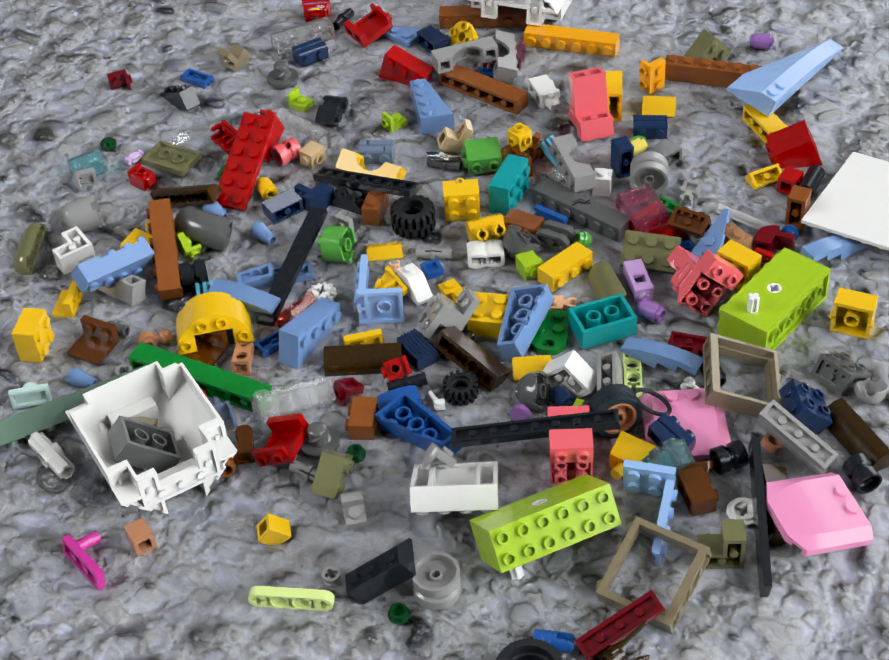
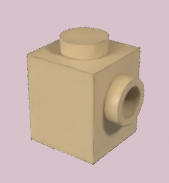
M311 140L299 150L300 164L312 170L326 160L325 147Z

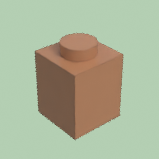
M143 517L123 526L127 540L137 556L157 547L153 533Z

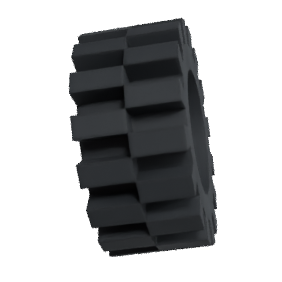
M456 370L455 374L452 371L450 376L446 375L445 379H443V395L448 403L452 402L454 406L456 403L459 406L465 403V406H467L469 401L473 403L474 399L478 398V379H476L475 374L472 375V372L466 373V370H463L459 373V370ZM459 386L467 387L462 390L454 389Z

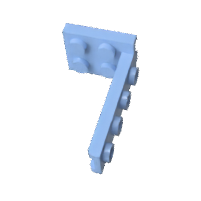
M361 254L360 262H357L356 294H354V304L357 305L359 313V324L404 323L402 287L368 289L370 273L368 255Z
M625 459L623 464V490L631 493L649 494L655 497L662 496L657 525L671 530V526H668V521H673L674 508L671 506L672 502L676 503L678 490L675 489L676 467ZM654 536L651 562L654 565L660 566L661 557H666L667 545L664 544V540Z

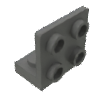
M844 352L820 354L810 373L840 396H845L853 379L868 378L872 375L866 370V366L851 360L852 357Z

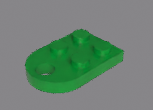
M548 310L530 344L534 352L540 355L553 356L566 349L569 329L568 310Z

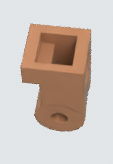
M238 342L236 344L231 359L232 371L235 374L251 376V366L254 358L253 342Z

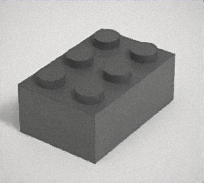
M119 416L107 433L114 460L117 462L127 459L132 466L146 470L154 468L157 474L176 466L181 460L173 431Z

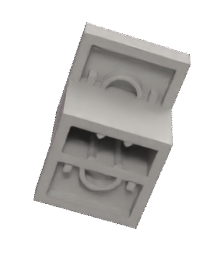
M468 287L459 294L457 303L437 292L429 300L425 312H421L418 317L417 323L423 336L430 339L440 324L447 328L455 326L462 331L479 306L480 301L474 291Z

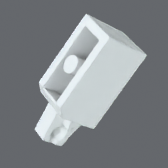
M547 74L528 79L529 93L539 108H549L551 111L560 109V91L558 88L556 89L553 80H550Z

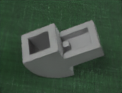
M361 490L340 494L347 530L368 526Z

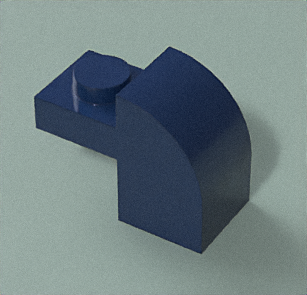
M323 182L318 183L312 189L300 183L294 186L296 194L302 198L304 210L309 211L310 207L326 209L332 204L334 188Z

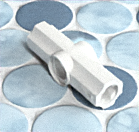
M36 431L31 434L28 444L37 453L42 464L46 468L50 467L60 479L70 478L75 471V467L65 456L58 443H52L43 432L39 433Z

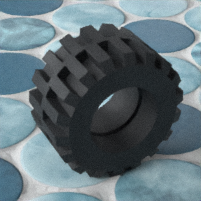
M415 194L411 198L400 197L391 204L392 230L399 237L417 239L425 237L424 235H429L430 231L434 230L436 226L435 208L432 200H429L428 197Z

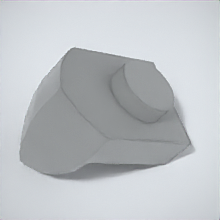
M94 167L79 170L73 174V184L80 191H82V188L98 185Z
M341 210L335 213L330 219L332 226H346L354 231L353 218L347 216L349 211Z
M431 443L425 452L422 467L428 466L435 457L452 468L457 460L453 456L454 452L448 447L444 446L441 448L435 443Z

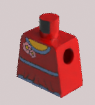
M302 0L306 24L317 26L328 21L331 13L330 0Z

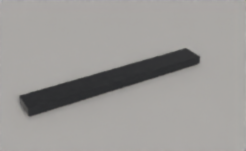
M322 167L313 174L314 181L409 198L422 189L421 183L328 167Z
M310 207L269 291V294L279 297L281 301L272 314L258 313L255 319L257 324L274 327L327 217V209Z
M618 409L456 427L451 428L452 448L547 438L549 437V430L592 428V432L620 429Z
M751 436L748 455L760 597H768L773 585L761 444L759 436Z

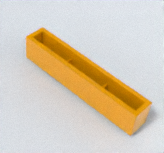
M528 24L524 31V46L616 57L620 47V34L542 24V26Z

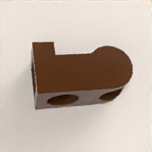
M240 425L235 429L237 441L235 448L237 453L233 457L235 465L254 463L255 459L251 455V451L255 449L252 428L249 425Z

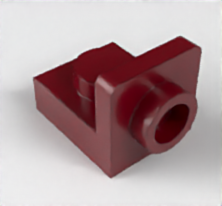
M125 69L107 74L111 90L127 86L128 90H132L130 84L133 81L131 75H127Z
M353 377L334 381L331 399L342 407L346 406L348 397L363 393L365 386Z

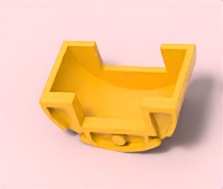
M222 292L203 293L187 301L176 318L178 354L198 352L195 335L226 329H233L236 344L238 342L255 341L250 314L246 306L240 300L231 297L230 294Z

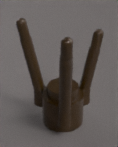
M643 621L627 637L602 654L601 659L624 660L626 655L622 648L648 624L647 621ZM650 655L638 657L633 660H648L650 658Z

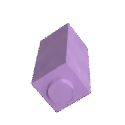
M642 259L624 261L623 277L634 304L637 305L639 301L645 298L653 301L654 288Z

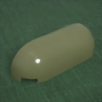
M33 223L24 230L13 261L14 269L19 274H32L47 229L45 224Z
M601 261L592 266L588 273L587 281L598 300L620 293L623 296L627 295L607 261Z

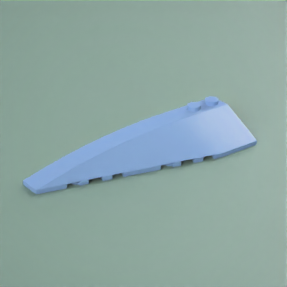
M829 39L744 73L727 87V91L769 117L841 52L844 47Z

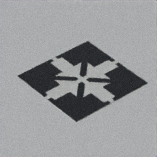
M426 152L431 160L463 161L456 152Z

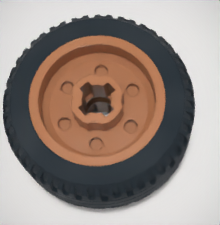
M610 384L600 388L590 397L587 403L590 412L618 409L620 429L596 432L598 435L608 439L618 438L621 431L629 434L638 426L643 415V409L637 405V400L639 399H637L638 397L635 396L631 388L623 384Z

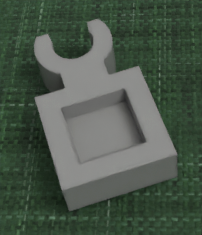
M685 180L680 190V204L687 200L689 201V206H692L693 198L697 199L700 194L702 183Z

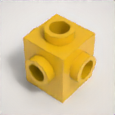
M519 122L507 130L509 147L517 152L522 153L533 145L532 130L528 126Z

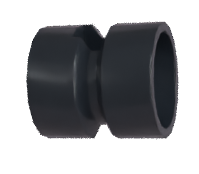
M204 259L195 260L193 264L189 262L179 264L184 287L194 285L195 282L199 284L205 281L209 282Z
M740 440L729 442L726 444V447L720 445L710 449V459H714L715 462L714 470L720 475L730 472L732 468L739 469L749 464L747 450Z
M863 453L852 455L842 466V470L860 494L874 491L882 482V476Z

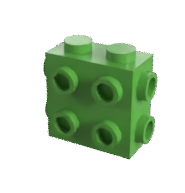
M497 137L464 141V148H461L464 168L468 169L469 175L498 171L502 165V155Z

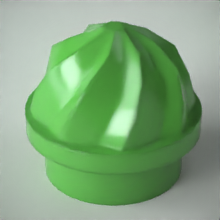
M578 231L575 234L574 243L579 242L583 246L589 247L592 244V236L587 231Z

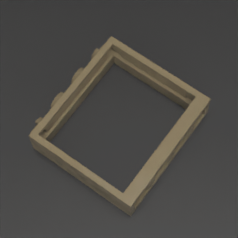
M710 333L703 344L705 404L760 418L758 417L759 413L773 399L783 407L779 393L781 389V374L779 373L780 361H778V351ZM719 355L764 366L767 402L721 390Z
M636 516L633 523L630 522L627 526L624 540L618 543L614 559L608 562L603 580L600 579L595 587L596 595L600 602L618 610L632 603V601L618 596L609 590L640 531L696 554L665 616L660 614L648 622L672 634L711 558L710 547Z

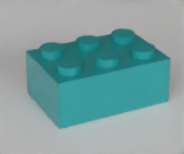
M508 154L488 185L490 213H500L506 216L511 208H517L518 202L523 199L525 191L529 189L531 180H529L530 166H528V158Z
M622 293L568 308L569 327L583 350L637 334V316Z

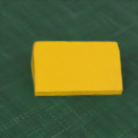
M777 163L748 173L744 179L756 190L778 182V177L782 170Z
M402 242L367 245L368 261L403 258Z
M551 355L513 357V381H520L527 373L543 371L546 364L552 360Z

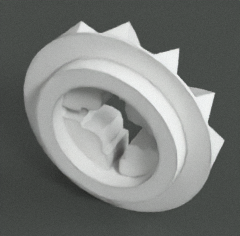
M317 283V285H311V289L307 290V298L311 303L316 302L321 297L333 301L337 295L336 288L333 287L332 283Z
M742 497L732 500L727 505L726 516L729 519H744L746 528L749 524L754 525L752 499ZM747 509V514L741 516L740 513Z

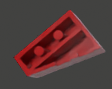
M393 45L384 55L379 78L410 86V81L416 79H426L429 82L432 78L434 67Z

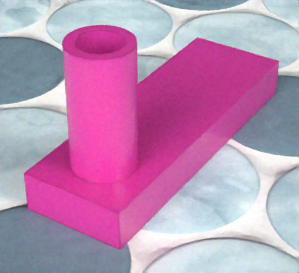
M94 531L76 541L70 534L62 537L63 553L97 590L104 588V571L85 552L88 548L102 541L100 534Z

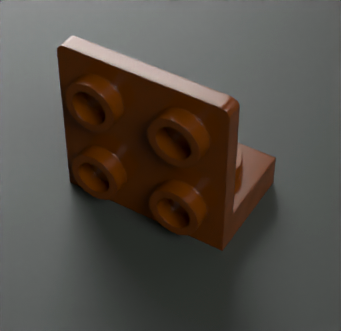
M675 206L667 223L669 228L700 238L703 237L704 232H707L712 225L710 216L706 213H698L688 207Z
M84 315L80 319L84 334L67 351V354L70 357L99 365L120 342L116 325Z
M226 330L195 335L198 352L183 354V356L214 366L229 348Z

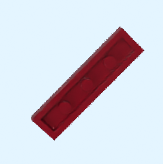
M650 590L576 639L575 643L586 660H592L627 637L643 621L648 623L666 610L654 592Z

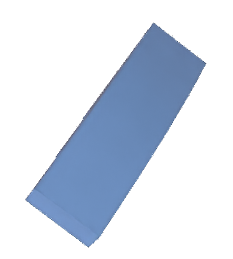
M835 235L802 246L801 253L815 262L822 258L828 261L838 257L841 260L868 247L869 244H863L860 241Z
M310 262L304 263L294 284L314 279ZM271 263L237 273V282L253 288L272 287L282 265L273 267Z
M218 278L215 279L207 291L230 294L231 297L240 300L248 311L272 314L281 301L279 297L265 291Z
M628 337L620 349L621 352L653 368L660 364L674 372L679 367L696 375L703 363V358L698 355L649 339Z

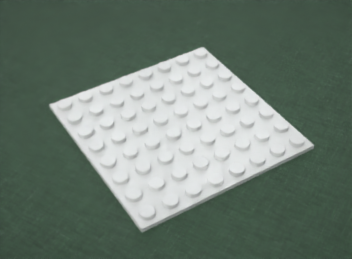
M852 152L802 218L801 223L889 251V162Z

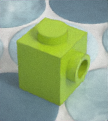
M533 250L515 255L516 270L523 279L529 281L537 278V267L543 264L542 259Z

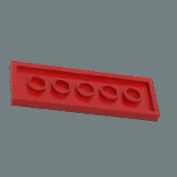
M244 112L219 182V186L223 191L216 201L222 208L246 212L277 122L275 117Z

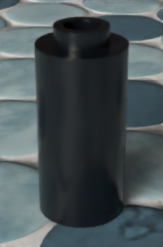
M811 165L799 184L801 187L812 189L811 198L825 176L824 169L819 165Z

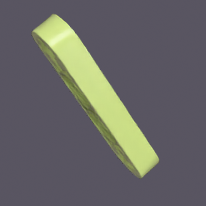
M622 352L624 385L632 390L643 388L641 361ZM635 364L637 367L630 368L627 365ZM636 378L638 381L630 382L628 379ZM643 392L636 393L638 399L643 396Z
M253 586L248 596V602L257 607L315 611L331 610L335 600V595L327 590Z

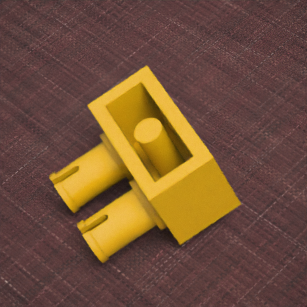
M500 213L465 221L469 242H485L491 239L502 240V236L506 232L503 215Z

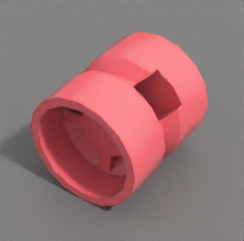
M291 137L283 141V143L271 147L270 150L274 161L281 167L289 163L290 160L293 161L299 158L301 147L298 141Z

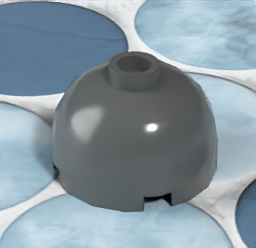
M510 225L503 237L504 247L508 251L507 254L513 259L519 253L531 250L535 253L540 246V241L529 231L524 233L521 231L522 228L516 225Z
M543 371L527 373L520 379L518 387L515 389V395L520 404L527 406L530 411H546L545 405L549 406L551 402L549 398L551 386L546 384L545 378H548V376Z

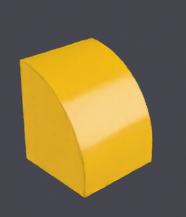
M268 513L256 525L259 543L275 545L291 538L290 521Z

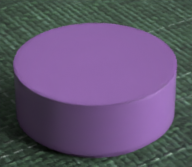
M516 404L511 409L510 415L514 421L530 419L531 411L523 404Z

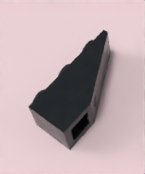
M185 84L181 86L170 85L164 88V92L160 93V96L180 111L189 110L200 104L193 86H186Z

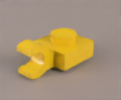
M454 278L438 284V291L444 296L452 298L457 303V298L463 291L460 284Z

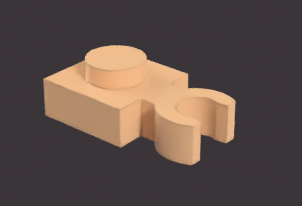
M553 295L554 301L549 310H568V308L577 305V298L570 297L564 299V295Z

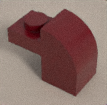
M778 225L764 226L755 234L752 250L754 251L756 247L773 252L774 249L782 250L785 247L793 251L796 235L779 231L780 226Z

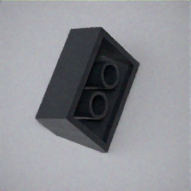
M406 539L345 575L346 593L364 605L416 576L412 539Z

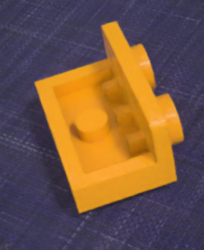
M660 57L650 63L645 60L640 61L639 87L648 94H652L665 86V59Z

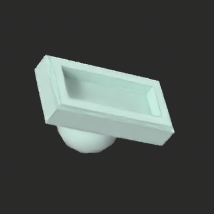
M28 382L22 388L8 390L13 410L42 405L52 401L48 383L38 385L34 382Z

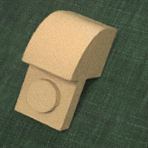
M464 119L457 131L444 127L437 138L439 149L445 152H461V148H464V141L469 140L473 134L471 121Z

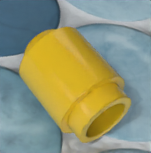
M261 177L256 181V190L264 200L277 195L278 190L269 178Z

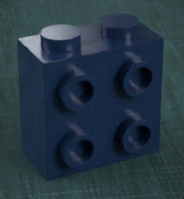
M791 379L779 390L781 403L784 408L813 433L819 435L833 423L830 416L831 412L824 400L825 396L819 389H814L805 382Z

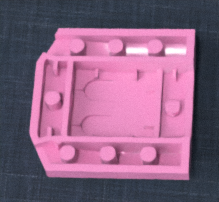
M704 388L655 391L670 403L672 412L669 416H675L685 430L689 429L695 435V448L679 462L710 459L709 452L711 448L720 445L726 447V444L731 442L724 409L705 404ZM647 393L639 398V401L648 408L658 412H667L666 405L655 396ZM643 410L642 423L645 441L657 446L656 456L663 457V461L675 463L676 461L647 436L648 427L660 416L652 415Z
M830 472L766 483L764 491H766V510L783 539L789 545L795 544L802 550L801 554L804 557L866 546L872 543L873 533L871 524L840 475Z

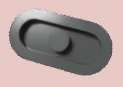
M546 220L534 236L540 241L539 245L541 247L562 252L569 247L576 232L569 225Z

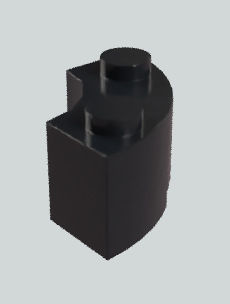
M325 95L322 98L324 100L323 104L318 106L315 123L338 127L342 115L348 108V99L342 96Z

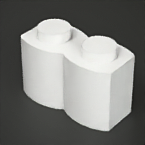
M493 239L485 242L470 241L466 243L469 268L478 269L485 266L501 267L505 265L502 240Z

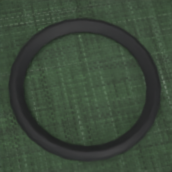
M636 388L633 390L635 396L637 392L651 394L661 400L667 407V412H658L637 400V405L644 411L655 416H661L664 413L670 415L672 412L670 403L659 393L647 388Z

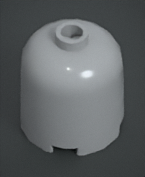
M93 194L68 202L63 206L60 222L68 230L77 226L82 233L105 226L104 219L99 218L98 212H101Z

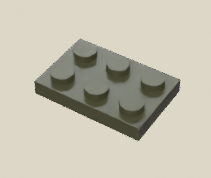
M160 140L141 158L143 165L183 177L202 158L201 152Z
M626 230L619 265L623 267L624 261L642 259L646 271L675 274L676 270L669 265L666 259L677 245L680 246L681 237Z

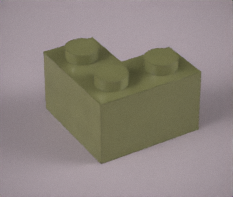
M703 29L684 56L700 59L706 58L709 60L716 58L719 61H724L732 49Z
M333 449L322 451L311 493L334 500L338 498L345 489L344 477L353 471L355 464L352 461L353 455Z
M744 519L721 520L720 534H697V542L710 547L711 558L705 569L744 568L747 543Z

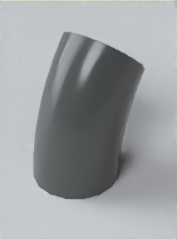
M188 206L177 213L174 220L176 234L184 232L191 242L201 243V245L226 251L232 233L233 219Z

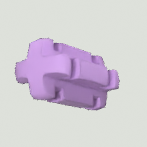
M140 149L137 150L138 152H133L128 155V158H124L125 163L131 166V163L134 164L140 161L144 156V152Z

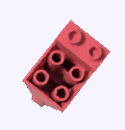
M601 67L568 73L571 102H569L571 108L569 109L568 116L576 127L577 135L581 142H590L593 139H606L609 136H613V116L608 111L606 73Z
M677 245L666 259L669 265L676 270L671 278V283L673 285L672 289L679 295L677 301L704 317H707L726 290H733L744 276L733 264L708 249L699 258Z
M589 405L547 407L548 417L590 412ZM592 428L549 430L551 485L561 484L584 474L593 476Z

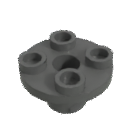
M283 60L275 62L274 70L267 75L268 84L274 90L295 87L298 84V72L290 68L288 63Z
M313 422L308 426V434L300 448L303 456L320 459L322 451L338 449L340 444L339 435L335 429L326 426L324 423Z

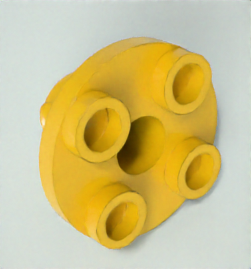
M460 21L449 30L451 45L478 39V34L473 25L467 21Z

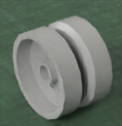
M645 151L636 155L630 163V186L632 190L638 193L643 189L656 195H660L666 190L669 181L666 158L654 151Z
M429 552L415 560L416 576L411 579L413 595L416 601L424 608L430 610H443L455 604L462 592L460 566L457 560L444 552Z

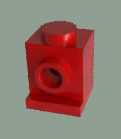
M137 163L127 171L130 185L146 191L157 183L154 172L142 167L141 163Z
M406 355L383 362V367L380 368L383 378H387L388 381L412 374ZM393 365H397L399 367L398 372L394 373L392 371Z

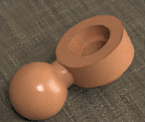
M167 329L161 330L158 335H155L152 331H145L138 336L137 342L138 344L142 342L156 347L158 342L169 344L173 339V334Z
M766 433L761 440L762 447L769 453H778L783 447L769 433Z

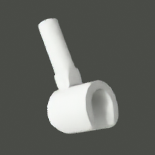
M693 377L685 378L684 382L680 385L682 390L700 388L696 385Z
M429 391L428 394L434 403V410H446L445 399H438L433 391Z

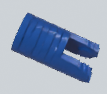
M534 628L533 639L549 643L558 652L572 653L575 646L573 643L576 640L574 634Z

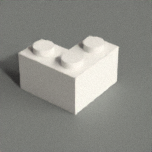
M77 226L62 232L61 236L64 244L52 250L57 267L64 275L73 272L79 261L92 255L96 257L92 243Z
M575 350L549 361L543 369V372L548 376V378H545L546 384H550L551 389L557 385H565L576 398L592 393L597 384V373Z

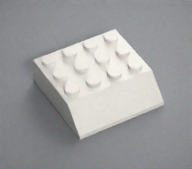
M498 461L455 463L453 468L446 463H431L425 468L422 467V464H414L410 483L411 513L416 512L417 515H427L429 512L449 514L451 511H459L462 514H468L475 510H481L483 513L498 510Z

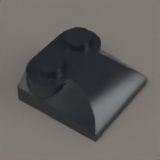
M340 186L334 191V198L331 200L332 206L362 215L361 207L369 190Z

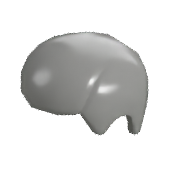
M870 377L863 381H858L854 386V390L859 400L866 404L876 405L886 397L889 387L881 379L877 382H872Z

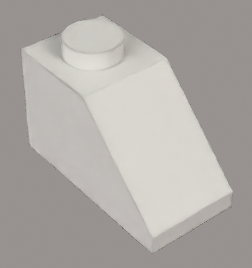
M595 168V188L592 189V195L610 197L615 178L614 170Z
M411 263L397 269V276L409 290L406 295L417 306L431 299L433 295L426 278L416 265Z

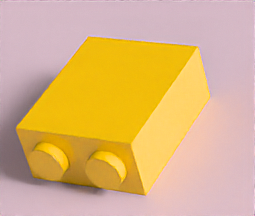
M606 71L608 111L613 116V121H622V71Z

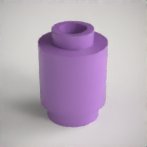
M751 34L750 47L762 50H770V47H773L774 37H771V34Z
M647 298L639 301L636 307L638 316L654 323H661L666 315V309L663 308V305Z

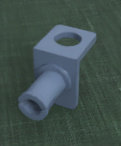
M213 396V402L210 397L208 400L222 420L231 419L234 427L237 428V421L229 400L220 403L219 398Z

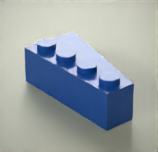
M406 390L375 414L380 430L425 451L431 443H435L441 448L446 446L454 454L462 449V447L452 448L451 427Z

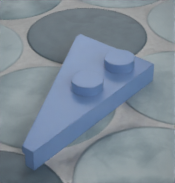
M393 25L382 36L405 48H409L417 43V31L420 29Z
M725 208L691 253L701 258L708 249L717 255V250L723 246L726 236L724 232L726 224L728 225L730 219V211Z

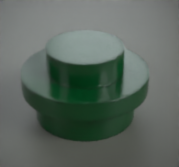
M106 137L100 142V147L105 152L115 150L117 145L116 140L111 137Z
M352 444L347 448L346 453L353 455L352 461L355 463L362 462L365 459L366 451L361 445Z
M395 603L388 611V619L396 625L404 624L410 619V610L403 603Z

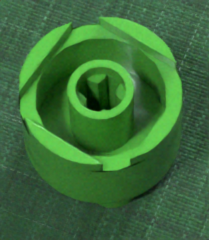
M325 226L322 236H319L317 241L318 247H321L322 261L348 263L352 260L355 251L352 250V244H355V234L352 228L346 226Z

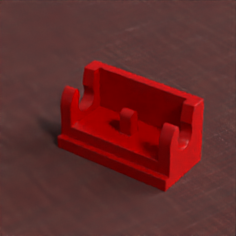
M222 120L211 128L212 131L218 129V132L210 137L216 145L229 155L237 130L225 120Z

